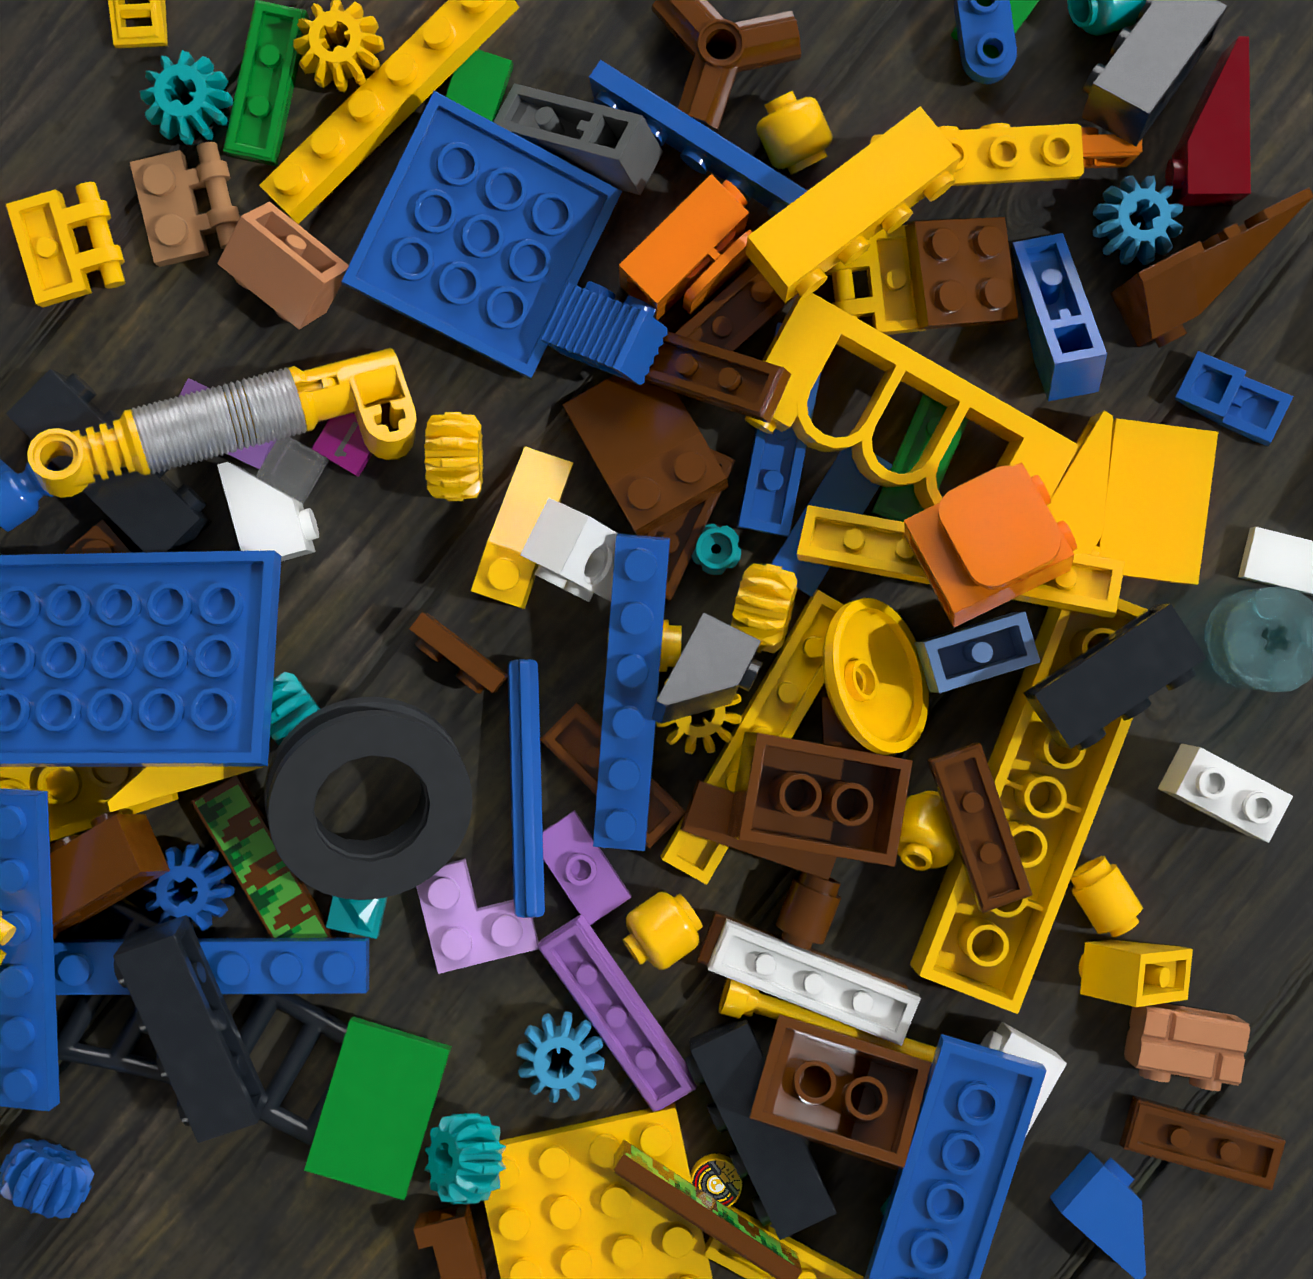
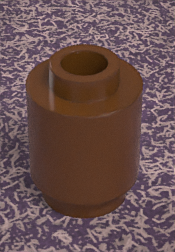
M802 871L799 878H793L775 923L778 928L784 931L781 938L794 946L807 950L811 949L812 943L824 944L841 900V896L837 894L841 883L832 877L826 880Z

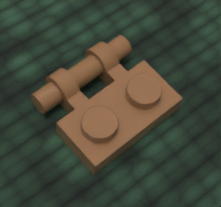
M205 142L196 146L200 165L192 169H188L186 156L181 150L130 162L153 261L159 267L208 256L209 251L205 235L217 232L220 247L225 249L240 219L238 207L231 204L226 184L230 180L227 162L220 159L216 142ZM207 189L211 210L207 213L199 214L194 190Z

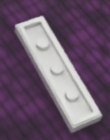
M727 918L707 966L708 970L900 1046L903 1044L921 999L918 993L806 949L799 948Z

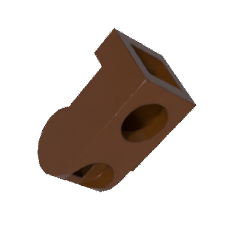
M455 1204L419 1213L413 1229L418 1249L433 1246L441 1276L440 1279H486V1269L470 1204Z

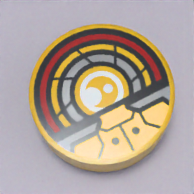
M709 1154L699 1159L692 1168L691 1184L726 1207L733 1205L739 1198L742 1190V1180L731 1158L728 1156Z

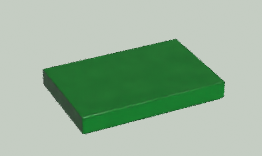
M352 1016L347 1027L304 1171L405 1200L452 1046Z

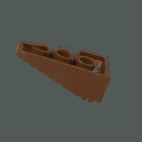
M1310 187L1246 219L1243 222L1244 224L1240 226L1237 223L1231 225L1202 243L1199 241L1150 266L1111 292L1110 294L1138 348L1152 340H1155L1158 348L1187 334L1183 324L1199 316L1313 198Z

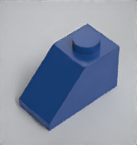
M1089 1152L1052 1193L1050 1199L1069 1221L1134 1279H1143L1146 1276L1142 1200L1129 1187L1135 1179L1113 1158L1110 1157L1104 1164L1094 1154Z

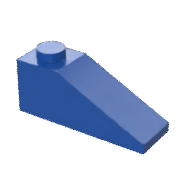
M1060 233L1013 242L1012 253L1033 358L1047 400L1053 401L1099 392L1107 352L1064 234Z

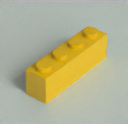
M920 106L747 237L745 254L784 303L797 293L802 298H805L816 291L827 280L828 277L825 272L841 261L847 266L864 254L870 247V243L867 240L884 229L889 234L904 224L913 214L910 208L924 197H927L931 202L944 194L955 182L953 175L961 155Z

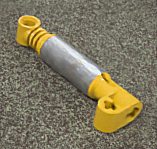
M388 348L304 371L295 366L288 369L285 367L284 370H274L273 373L269 371L268 374L264 373L263 376L259 374L258 377H248L247 380L243 378L242 384L238 380L235 384L230 382L229 387L224 383L223 389L220 385L217 386V390L212 386L211 390L207 388L206 391L202 389L200 392L196 391L195 394L193 392L190 395L186 393L185 396L180 395L179 398L175 396L174 399H164L163 402L159 400L158 403L154 402L153 405L150 403L147 406L143 404L142 407L138 406L137 409L133 407L132 410H125L120 419L113 421L114 428L108 429L106 423L99 424L101 431L95 433L91 426L86 428L87 435L81 436L79 430L70 432L60 428L47 429L39 433L31 441L27 454L28 462L41 487L50 495L62 498L72 497L82 492L88 484L95 482L94 475L100 474L101 479L105 480L109 479L108 472L112 470L115 476L122 475L121 468L127 467L129 473L136 471L144 476L151 473L155 474V472L160 473L161 470L165 472L166 469L170 470L171 467L175 469L177 466L181 467L182 464L186 466L187 463H197L198 460L202 462L203 459L207 460L208 457L212 459L213 456H223L224 453L228 455L229 452H236L237 448L242 451L244 447L248 449L250 445L255 447L256 443L264 445L265 442H274L275 439L280 440V438L285 439L286 436L290 438L291 435L295 436L296 433L300 435L303 432L305 434L306 431L314 430L316 424L320 421L353 412L356 415L362 438L368 450L378 458L394 460L405 456L413 447L417 419L396 353L393 348ZM390 403L389 421L393 428H398L397 431L389 432L386 425H381L382 409L380 405ZM66 455L73 458L72 463L62 471L47 469L49 463L58 456Z

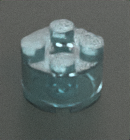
M1284 587L1247 589L1224 598L1210 614L1205 627V642H1207L1210 655L1209 661L1214 671L1229 684L1245 690L1267 692L1293 691L1308 682L1313 677V602L1302 593ZM1263 630L1268 631L1267 638L1270 642L1267 648H1265L1267 641L1261 636Z

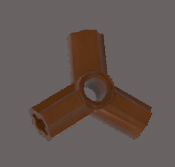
M656 0L651 6L652 12L694 57L678 109L718 133L738 72L800 60L801 58L800 35L793 11L734 23L724 19L707 0ZM714 43H724L733 50L734 54L725 60H718L707 52V48Z

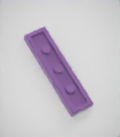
M582 914L540 940L537 947L653 1112L665 1108L697 1088L686 1062Z

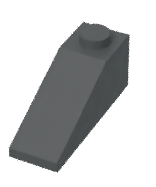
M515 83L493 121L497 125L611 186L637 195L642 194L663 153L643 115Z

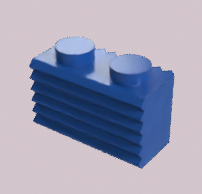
M590 281L587 282L583 289L568 282L540 340L564 356L635 384L641 385L645 383V375L649 373V366L654 364V356L659 354L658 347L663 345V337L668 335V328L653 317L656 309L632 296H627L625 303L614 300L616 295L612 291Z

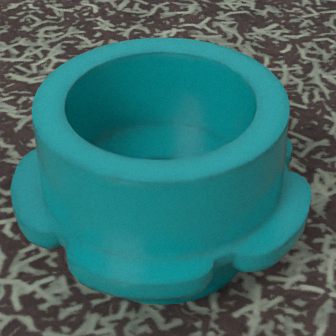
M715 524L706 525L697 540L691 557L696 564L702 565L704 572L712 575L722 574L726 568L735 567L740 560L741 549L737 544L739 537L728 526L720 528ZM718 544L721 547V552L719 554L712 553V545Z

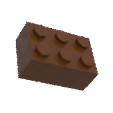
M745 732L727 835L741 841L895 867L913 761L762 733Z

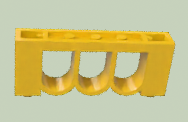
M814 293L805 298H802L800 295L796 297L762 360L784 367L791 373V377L770 424L748 416L745 417V421L768 434H772L775 429L783 432L792 427L797 438L809 448L822 452L841 451L851 447L852 458L859 472L870 482L884 487H899L914 483L915 495L924 509L940 503L942 499L937 488L936 473L939 463L964 417L1009 442L996 468L1000 466L1013 467L1022 462L1030 477L1038 475L1048 490L1050 499L1079 447L1075 442ZM836 344L885 371L855 428L848 436L837 438L823 434L813 425L808 415L807 406L810 391ZM900 381L947 407L919 461L911 471L905 474H898L887 470L878 462L872 447V436L875 427Z

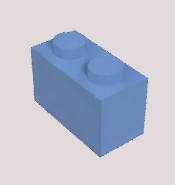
M1012 612L914 642L929 692L935 693L949 691L1041 662L1026 612Z

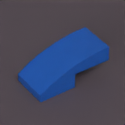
M1198 351L1175 400L1200 415L1269 447L1294 396L1245 376L1246 370Z

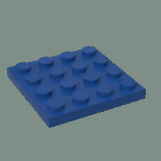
M433 91L346 270L341 284L531 379L547 347V344L540 339L568 282L574 286L577 285L622 191Z

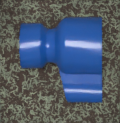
M0 459V526L9 532L37 513L41 497H53L54 495H50L41 487L29 462L26 463L25 471L16 473ZM50 462L47 469L58 471L54 464Z

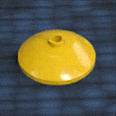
M862 598L843 605L831 620L825 636L822 655L825 687L836 716L846 731L856 741L877 754H896L908 750L920 738L928 715L929 689L914 643L916 640L907 624L895 610L884 602L873 598Z

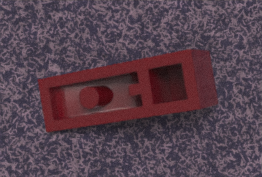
M1239 36L1221 54L1178 142L1172 159H1169L1167 163L1165 183L1166 186H1173V204L1176 203L1183 206H1234L1251 194L1249 36Z

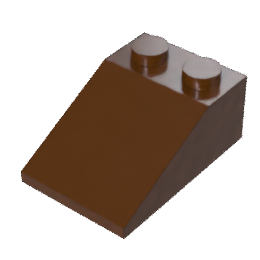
M613 375L563 404L637 535L644 536L729 487L725 473L676 392L646 382L638 385Z
M779 1014L749 1119L854 1157L895 1170L901 1169L906 1164L932 1062Z

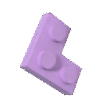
M466 859L446 863L436 874L416 886L438 974L539 949L537 947L539 941L533 918L516 917L514 914V899L481 908L477 907Z

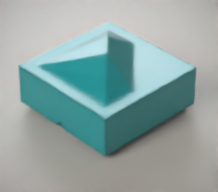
M333 896L326 928L377 939L388 897L372 900H354Z

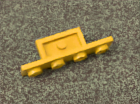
M994 123L984 125L979 129L959 130L955 126L938 127L961 155L953 175L955 182L952 186L1079 179L1084 173L1082 128L1079 124L1010 127L1006 123ZM883 134L872 136L870 144Z

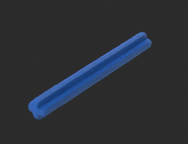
M519 659L509 661L507 665L514 914L520 918H535L543 916L545 912L539 680L537 662L531 659Z

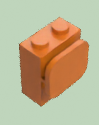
M711 174L619 264L620 287L629 296L640 299L654 307L656 312L653 317L657 320L683 295V308L690 315L694 313L749 259L745 253L747 237L752 231L748 230L744 233L749 212L744 208L748 204L744 195L730 181L725 180L721 184Z
M1022 462L1013 467L1000 466L948 491L942 497L940 503L904 520L905 538L953 627L961 625L1071 571L1075 555L1073 551L1077 549L1075 538L1065 521L1061 520L1056 523L1047 505L1051 504V499L1045 484L1038 475L1030 477Z

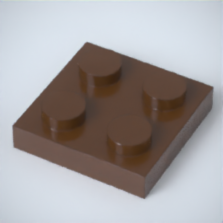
M1005 217L914 221L905 226L918 330L1005 324L1019 319Z

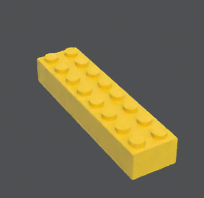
M1120 598L1114 618L1048 607L1035 641L1041 662L1025 667L988 762L1033 896L982 913L978 909L957 848L954 858L947 867L910 962V966L920 977L1013 1013H1019L1133 720L1131 718L1124 721L1121 716L1103 727L1107 734L1100 741L1084 750H1078L1076 746L1072 749L1057 745L1023 692L1148 609Z

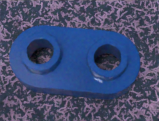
M976 0L954 1V14L962 66L966 74L978 83L992 84L1002 80L1015 63L1017 46L1010 0H991L992 5L987 7L979 5ZM983 46H995L999 51V57L995 59L988 58L983 53Z

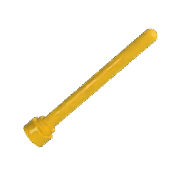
M727 978L719 1003L720 1014L740 1019L742 1015L751 1017L753 1013L777 1020L780 1014L929 1062L933 1061L937 1048L905 1038L902 1046L799 1005L759 993L758 989Z

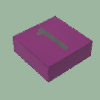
M353 413L329 419L312 447L314 451L357 477L360 476L372 456V453L364 443L356 415Z

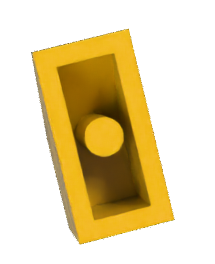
M1119 940L1085 942L1084 953L1079 962V974L1081 977L1080 994L1132 1007L1188 1000L1193 949Z

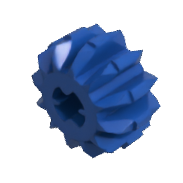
M197 843L187 845L184 853L176 846L171 847L165 851V860L170 871L142 887L147 892L156 893V898L147 902L145 909L153 911L161 907L164 910L159 918V924L187 915L192 926L195 923L198 928L205 930L212 926L211 915L222 917L228 911L226 904L220 898L232 896L235 888L228 884H221L220 879L228 876L232 872L231 868L227 865L216 870L213 864L218 859V852L211 850L201 858L200 848ZM188 878L196 883V887L192 888V891H198V894L187 898L181 891L186 888V885H180L181 882Z
M31 1138L23 1139L20 1143L14 1144L10 1154L6 1155L0 1167V1194L4 1198L12 1200L15 1207H23L30 1214L38 1213L46 1218H53L54 1216L60 1219L69 1218L72 1213L77 1212L81 1202H85L95 1173L90 1168L91 1165L87 1159L78 1157L76 1151L67 1150L60 1144L54 1145L44 1139L39 1141Z

